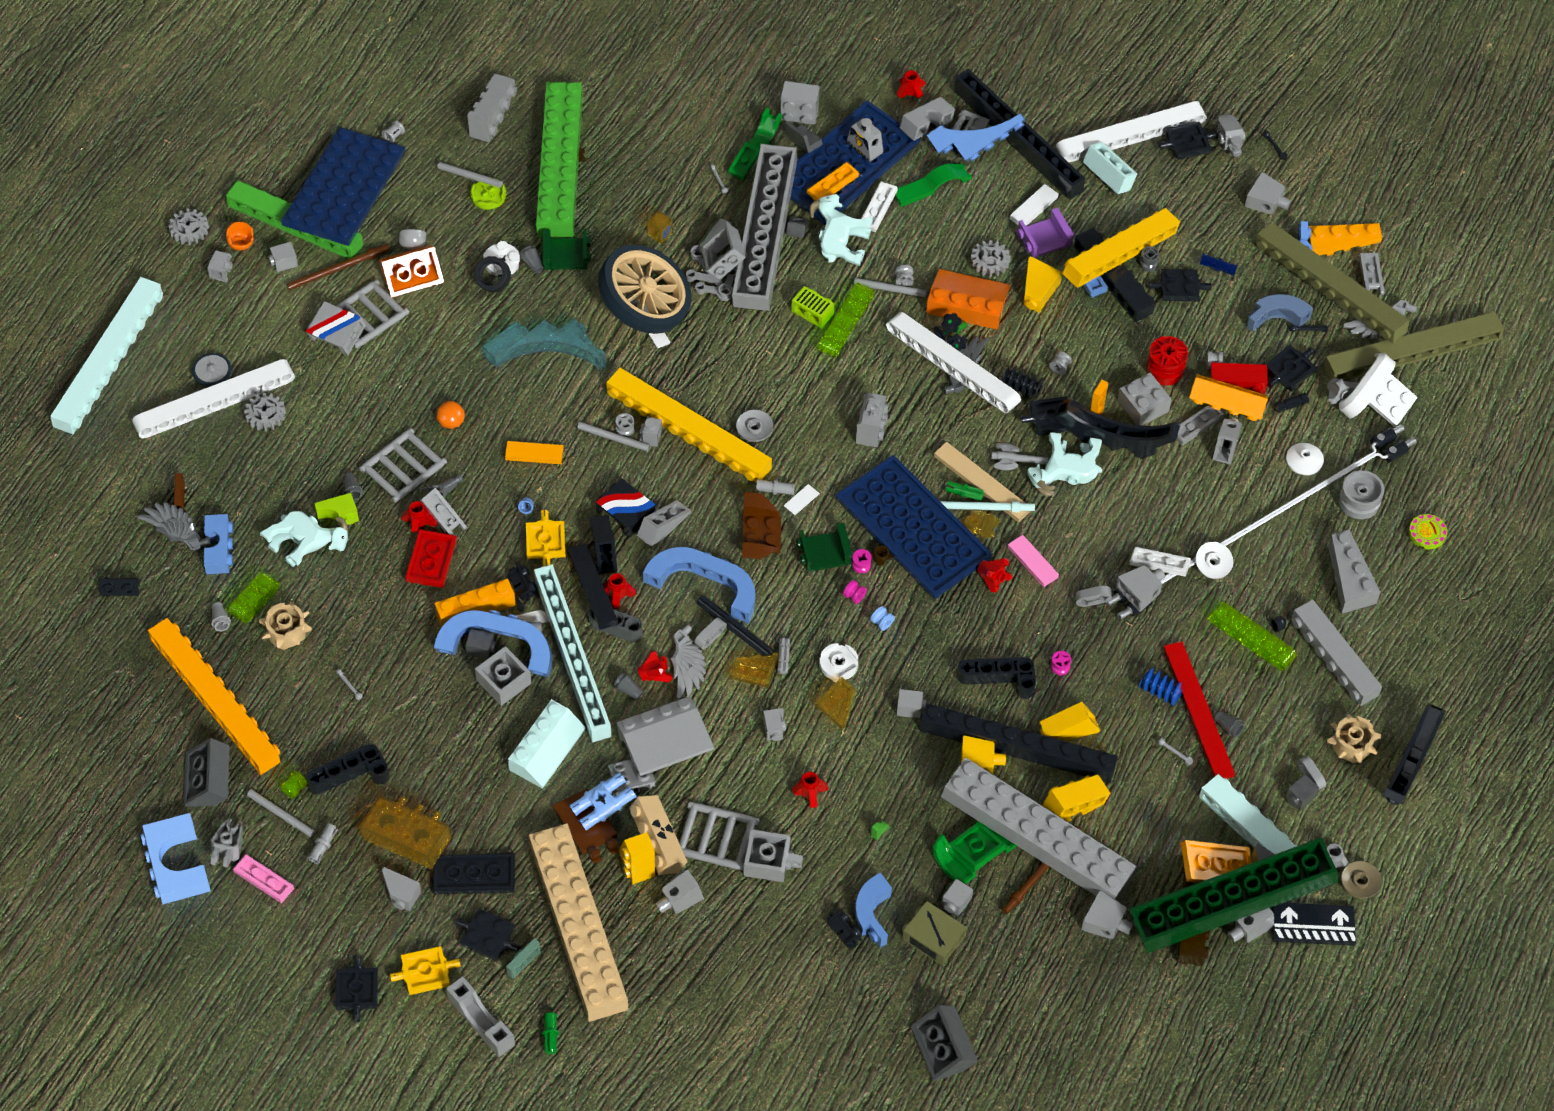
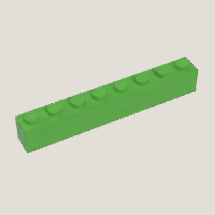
M237 180L226 195L228 207L347 259L355 257L363 247L362 234L357 232L351 244L347 246L282 226L281 220L292 203L286 202L278 196H272L264 190L256 189L248 183Z

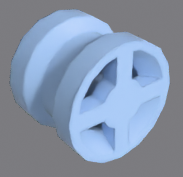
M881 606L872 614L870 620L874 624L877 623L879 629L884 631L893 623L895 616L891 613L889 614L887 609Z

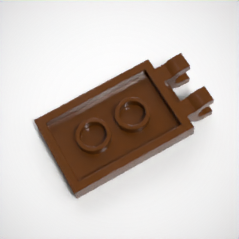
M586 788L553 805V810L562 825L568 823L574 844L581 855L588 853L592 862L596 864L601 861V853L597 847L605 844L611 855L619 852L617 848L618 843L615 840L617 833L608 819L605 822L600 821L587 831L579 820L593 812L595 807L590 806L576 816L569 805L583 797L585 791H589Z

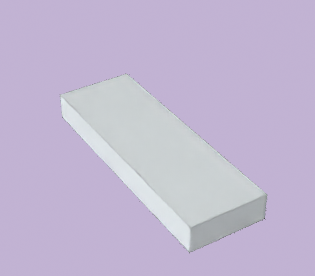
M880 182L861 218H873L870 226L871 231H877L898 190L897 186Z
M1044 184L1010 215V220L1017 225L1020 220H1023L1025 226H1027L1058 198V193Z
M1139 547L1134 548L1130 559V565L1141 567L1144 565L1151 570L1160 568L1163 572L1185 577L1191 563V558Z

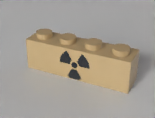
M658 795L637 797L629 809L639 833L647 832L655 851V868L658 875L679 873L686 865L687 859Z

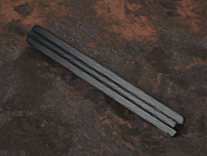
M702 595L698 598V606L715 619L720 618L723 620L730 631L762 656L768 659L773 654V649L706 596Z

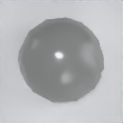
M416 229L401 230L399 233V243L404 249L409 251L424 247L426 244V232Z

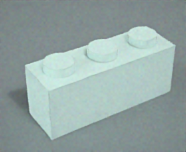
M1103 142L1089 146L1083 163L1117 194L1130 191L1137 173Z

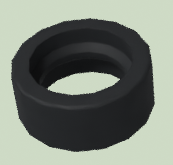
M488 256L477 263L474 277L476 283L484 290L499 292L508 286L511 280V271L507 263L502 259ZM490 264L499 265L503 271L501 280L495 285H489L483 279V272Z

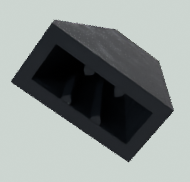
M609 515L589 517L598 574L617 572L615 541Z

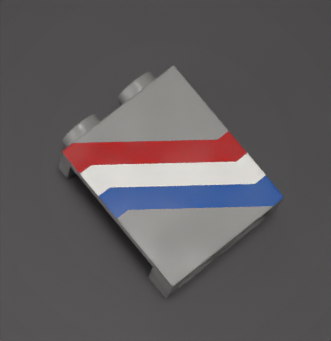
M324 301L322 306L318 308L313 321L309 323L306 333L311 340L315 341L316 338H319L337 346L343 354L349 355L366 324L360 316Z

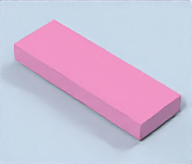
M1024 535L1008 544V549L1043 587L1059 577V574Z
M247 854L233 868L236 874L281 904L294 889V885Z

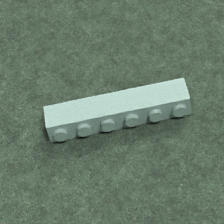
M1218 774L1201 788L1199 798L1253 848L1259 843L1272 853L1277 854L1298 846L1293 844L1284 832H1280L1269 818H1265L1255 805H1251L1241 792L1236 791L1226 778H1222Z

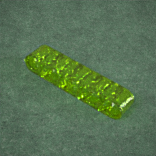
M860 283L855 284L821 338L818 351L832 357L838 355L874 296V289Z
M1220 602L1208 616L1213 625L1279 670L1284 671L1297 657L1296 651L1291 646L1226 602Z

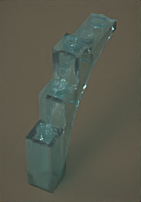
M572 319L559 330L553 324L550 325L544 320L530 332L525 326L515 322L483 346L484 357L496 368L506 361L521 355L548 351L577 356L590 362L599 370L606 367V354L602 349L594 346L593 342L587 338L586 327L575 319Z

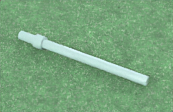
M940 501L947 509L1012 510V512L1019 513L1020 511H1035V504L1020 503V501H1012V503Z

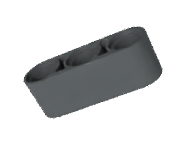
M591 608L589 609V623L593 629L631 642H637L642 638V621L639 618L614 610L619 624L599 630Z

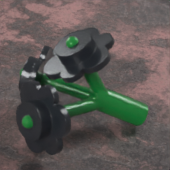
M956 313L945 314L943 317L944 321L941 323L945 331H942L940 326L935 325L933 333L945 341V335L954 332V336L947 338L948 344L958 351L965 349L967 338L961 337L959 331L967 327L966 321H962Z

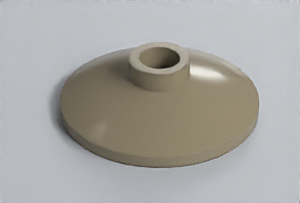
M1355 861L1344 868L1341 882L1344 889L1350 895L1364 899L1370 898L1379 892L1382 885V877L1379 870L1372 864L1364 861ZM1357 881H1362L1364 885L1357 883Z

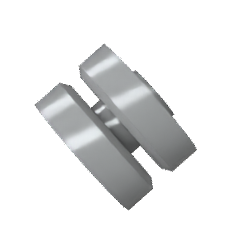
M1359 470L1349 474L1343 482L1339 495V505L1342 511L1354 519L1363 520L1374 516L1380 508L1384 495L1382 480L1376 474L1369 471Z

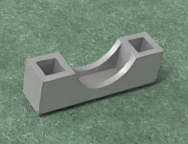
M463 976L446 988L448 1000L498 1058L515 1046L514 1035L502 1021L496 1020L487 1011L476 991Z

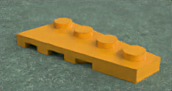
M1379 223L1308 226L1311 227L1309 243L1312 245V251L1319 256L1324 254L1326 256L1332 255L1340 250L1348 251L1351 247H1363L1379 243L1382 240Z

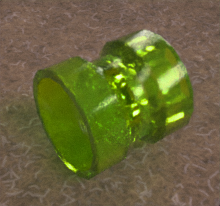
M292 771L288 776L289 779L280 785V789L288 797L295 799L299 794V790L304 789L308 783L304 776L296 771Z

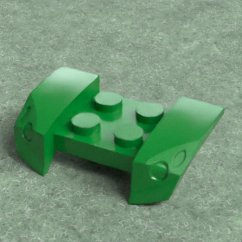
M975 819V825L950 843L941 833L933 846V855L938 865L953 881L957 879L967 884L976 877L975 871L1001 852L1009 853L1017 845Z

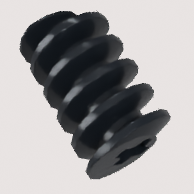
M1008 366L1003 375L1002 382L1006 385L1008 384L1012 389L1015 387V391H1021L1022 395L1028 393L1029 398L1034 396L1036 398L1042 388L1044 378L1036 381V374L1030 378V372L1023 375L1024 369L1016 372L1017 366H1014L1012 370Z

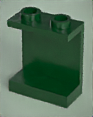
M583 229V238H551L550 230H543L544 270L587 269V262H591V251H587V247H591V237L587 236V229Z
M844 523L837 524L836 532L805 537L804 531L799 530V538H796L797 548L802 550V554H800L801 564L806 566L807 572L852 565L853 554Z

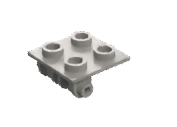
M631 759L608 765L611 777L620 772L626 780V783L615 789L616 795L629 786L633 792L634 788H637V791L640 792V787L641 791L652 789L655 786L656 782L653 773L640 776Z

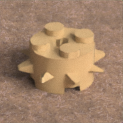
M290 602L288 605L284 603L272 605L271 609L267 612V617L259 619V623L264 625L267 631L262 636V639L269 638L277 648L283 650L300 645V642L305 639L306 632L312 630V627L305 624L304 620L309 612H302L293 602Z
M1348 714L1339 724L1331 723L1335 734L1327 739V742L1332 744L1333 751L1338 754L1339 758L1351 763H1361L1370 753H1378L1373 744L1374 741L1381 738V734L1374 732L1373 725L1369 719H1364L1360 716L1353 718Z

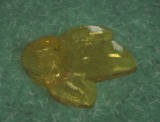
M973 510L964 521V526L972 534L978 533L984 538L995 537L992 529L1000 524V519L993 514H987L986 510Z

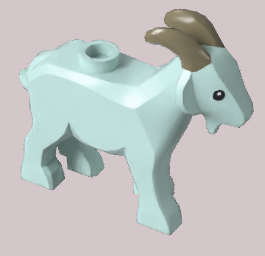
M837 194L825 196L814 201L809 209L811 218L814 217L815 211L819 210L827 222L825 230L821 229L819 235L822 255L828 259L829 263L834 262L837 257H840L847 262L860 266L865 250L850 251L846 245L850 235L869 239L873 218L856 219L835 210V207L843 206L839 203V196Z
M1050 432L1049 441L1052 444V455L1045 470L1040 469L1039 464L1037 467H1030L1027 470L1032 484L1044 496L1054 495V492L1051 490H1054L1055 486H1049V484L1055 480L1068 481L1072 485L1078 483L1086 484L1095 479L1098 473L1102 472L1101 467L1095 464L1102 440L1090 438L1089 444L1081 443L1080 450L1084 453L1081 456L1079 454L1066 453L1067 441H1061V434Z
M292 511L287 515L283 514L281 522L262 531L260 536H263L269 542L268 547L275 553L279 551L280 544L284 540L291 538L298 544V547L285 557L286 562L294 567L301 563L304 555L317 551L330 542L332 544L329 546V550L337 549L338 551H343L348 541L349 532L346 521L341 517H336V521L339 522L337 523L338 527L327 529L321 528L312 515L308 517L302 511Z

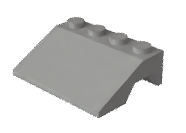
M690 696L617 722L620 741H624L627 746L631 760L640 776L714 750L713 743L700 713Z

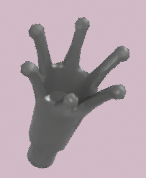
M458 474L454 478H449L440 484L426 485L425 489L421 488L420 490L424 492L436 488L445 497L457 487V484L463 481V478Z

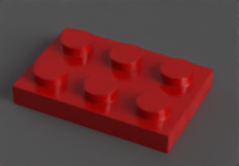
M419 529L405 577L406 582L444 588L457 543V536Z

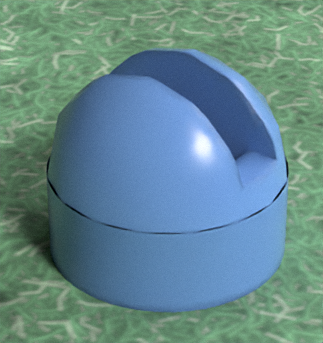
M529 497L522 498L518 504V509L523 514L531 513L534 507V502Z

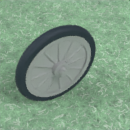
M209 353L199 357L192 368L194 379L201 385L210 387L226 381L232 371L230 361L225 356L217 353Z

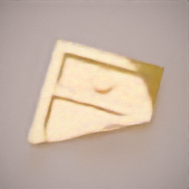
M774 652L771 656L764 657L755 655L750 658H736L731 672V679L768 688L779 653Z
M841 677L816 701L815 706L843 730L846 726L856 689Z

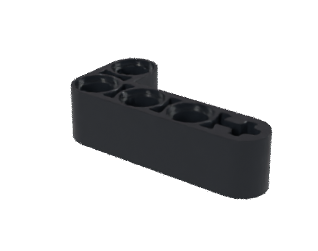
M1028 657L962 660L958 664L957 680L962 684L1016 682L1019 697L1029 699L1034 695L1036 685L1033 661Z
M367 744L311 770L307 774L306 779L309 791L318 795L368 772L374 783L381 785L388 781L389 772L387 763L378 747L374 744ZM333 772H338L336 775H331Z

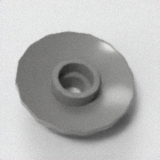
M749 410L739 416L736 429L743 439L759 442L771 435L773 421L767 413L761 410Z

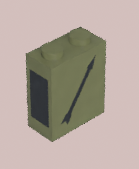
M926 901L923 906L920 905L916 909L914 918L904 924L902 939L943 966L966 937L967 927Z

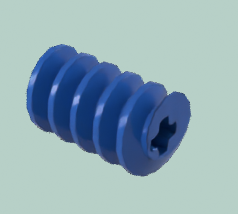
M1152 667L1143 676L1139 688L1144 685V691L1150 690L1152 695L1157 693V698L1161 699L1164 697L1166 703L1171 700V705L1174 706L1183 691L1181 689V682L1176 686L1174 685L1175 679L1173 678L1167 682L1168 675L1160 678L1161 672L1158 671L1154 675V668Z

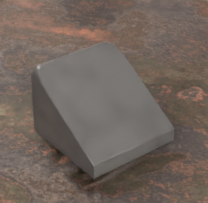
M791 216L786 234L803 238L809 220Z

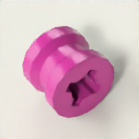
M864 549L855 551L852 557V568L857 573L868 572L871 568L872 560L870 552Z
M852 580L845 588L843 596L846 598L850 597L853 603L858 604L864 598L867 588L859 586L857 581Z
M1065 651L1054 653L1051 662L1052 672L1057 675L1067 674L1070 670L1071 656Z

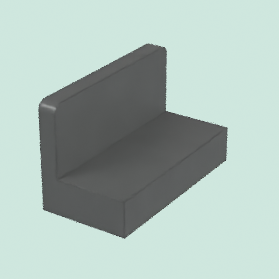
M785 122L789 139L807 153L823 145L821 138L805 126L800 125L796 128L790 122Z

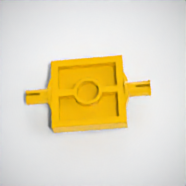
M544 510L540 512V521L526 523L527 559H542V567H545L546 563L547 566L550 565V559L566 557L564 521L549 520L548 510H545V516Z
M440 946L401 955L402 971L390 973L391 982L404 979L409 995L449 987V969L461 966L459 958L447 961Z

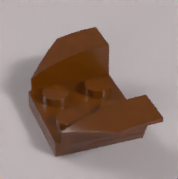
M744 492L742 558L761 560L771 553L780 554L781 516L779 511L763 494Z

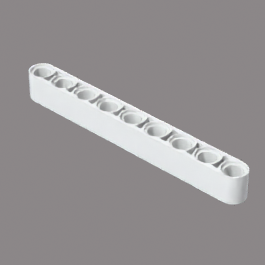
M1194 101L1067 138L1058 142L1055 147L1063 158L1068 162H1073L1085 158L1090 145L1103 142L1108 148L1114 150L1165 135L1166 128L1199 121L1202 123L1206 120V115L1200 103Z
M897 313L886 323V327L891 334L1000 411L1008 413L1021 402V397L1014 389L905 313Z
M278 360L140 413L133 418L132 422L139 437L148 438L252 398L257 394L259 395L293 381L295 375L287 360Z

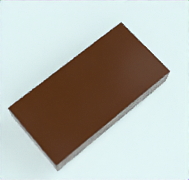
M175 473L174 505H176L178 510L183 508L184 512L185 481L182 473Z

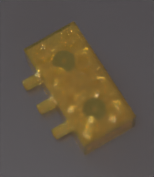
M379 795L359 826L362 838L432 869L452 838L449 826L439 821L442 814L435 811L429 817L422 814L424 810L422 804H417L415 809L412 810L404 806L407 799L403 796L396 803Z

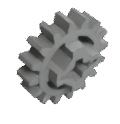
M187 209L185 213L180 210V215L174 214V219H170L169 231L171 237H174L175 242L181 240L182 245L185 242L191 245L192 241L197 244L198 239L204 240V235H208L207 229H209L207 217H203L202 212L197 214L196 209L193 212Z
M992 240L988 244L982 241V246L977 244L976 249L972 250V267H976V272L982 271L983 276L986 273H989V277H992V273L999 276V271L1004 273L1005 268H1009L1011 257L1009 250H1005V245L999 246L998 241L995 244H992Z
M263 393L262 397L257 394L255 400L250 398V404L245 405L246 421L250 423L252 428L256 426L258 431L261 428L267 431L268 427L274 430L275 424L280 426V420H285L284 414H286L284 402L280 401L279 396L274 398L272 393L269 396Z

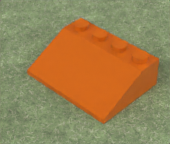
M939 269L929 294L926 314L944 317L945 314L956 313L966 323L998 330L1010 285Z

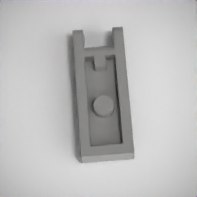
M1360 253L1359 261L1364 288L1368 291L1379 289V294L1384 295L1378 253Z
M433 488L420 499L446 534L454 535L452 530L458 525L462 530L467 528L436 488Z

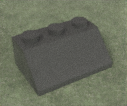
M210 738L186 752L183 806H215L228 799L230 745Z
M939 1005L911 1025L933 1081L961 1073L978 1061L955 1007Z

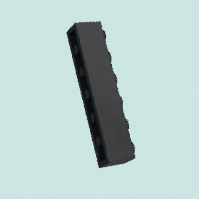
M1093 227L1075 236L1074 247L1080 254L1082 251H1088L1095 244L1099 245L1104 241V238ZM1124 263L1100 275L1108 290L1135 323L1153 314L1155 306L1153 297L1147 294L1143 285L1138 283L1132 271L1128 270Z

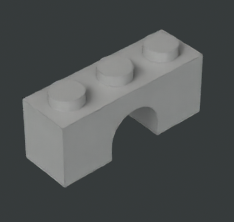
M942 97L931 100L929 103L905 113L901 119L900 129L915 141L927 135L930 123L935 124L937 127L951 123L955 108Z

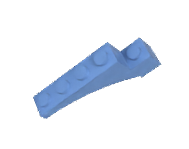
M1018 114L1012 119L993 127L965 131L946 129L941 125L927 136L938 153L944 152L946 154L955 145L964 160L972 162L980 156L979 153L981 151H988L995 146L994 142L1006 139L1010 131L1013 129L1017 131L1023 127V122L1026 119L1022 114Z

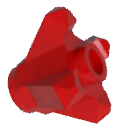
M907 71L904 77L899 79L901 86L896 94L898 98H905L906 95H910L920 99L923 96L920 87H923L926 82L916 71Z
M420 501L411 503L409 508L402 513L401 519L411 522V531L414 533L419 532V529L426 524L431 527L437 525V521Z
M1008 558L994 561L983 560L979 564L978 573L984 578L990 592L996 593L999 590L1000 583L1004 582V580L1009 581L1012 579V574L1005 570V566H1009Z
M615 573L611 575L608 581L603 584L607 595L613 599V609L620 608V600L623 597H633L636 595V589L626 582L622 574Z
M651 651L644 663L637 667L643 681L670 682L673 678L670 673H666V669H668L667 658L665 656L658 657L656 651Z
M806 772L801 774L800 782L792 788L793 795H802L807 798L810 808H815L818 806L816 795L820 791L825 792L829 790L827 783L819 779L814 772Z

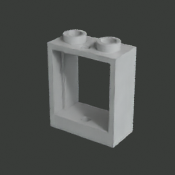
M726 221L700 243L707 271L719 280L746 258L738 230ZM730 243L731 249L718 259L717 254Z

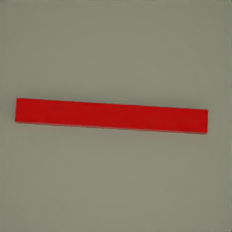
M1183 642L1165 645L1163 650L1176 683L1181 682L1182 698L1213 776L1215 777L1219 774L1222 778H1233L1235 772Z

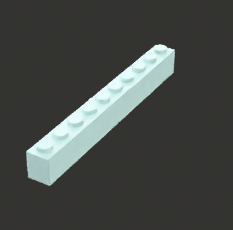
M143 277L139 278L51 414L50 418L53 427L70 434H74L76 429L80 428L83 418L86 414H89L92 404L99 398L101 390L108 384L112 373L117 370L120 360L126 356L129 346L135 342L138 332L144 328L145 321L153 314L156 304L162 300L163 292L159 283Z
M553 564L534 569L535 583L591 740L596 742L611 737V725Z

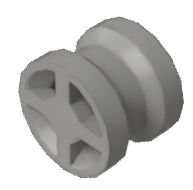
M900 265L895 269L897 285L909 287L914 283L912 276L913 268L911 266Z
M1059 351L1054 355V360L1050 362L1049 367L1054 373L1064 375L1067 367L1071 365L1072 359L1068 354Z
M1207 351L1206 369H1210L1211 362L1223 363L1222 351L1217 353Z
M628 413L619 414L615 421L616 432L619 435L628 437L634 432V418Z

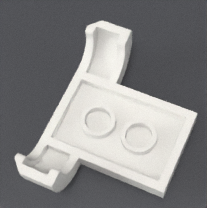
M1376 353L1374 355L1376 360L1353 392L1346 399L1339 402V409L1351 419L1357 416L1367 405H1370L1392 426H1397L1418 397L1391 374L1396 364L1395 361L1386 353Z

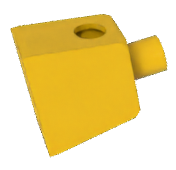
M963 736L961 763L966 757L993 774L994 765L1005 766L1006 754L994 753L995 743L992 741Z

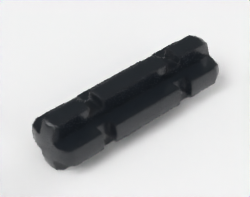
M1302 393L1298 397L1296 395L1282 402L1274 403V410L1277 413H1281L1285 409L1289 410L1301 406V404L1309 403V396L1306 393Z

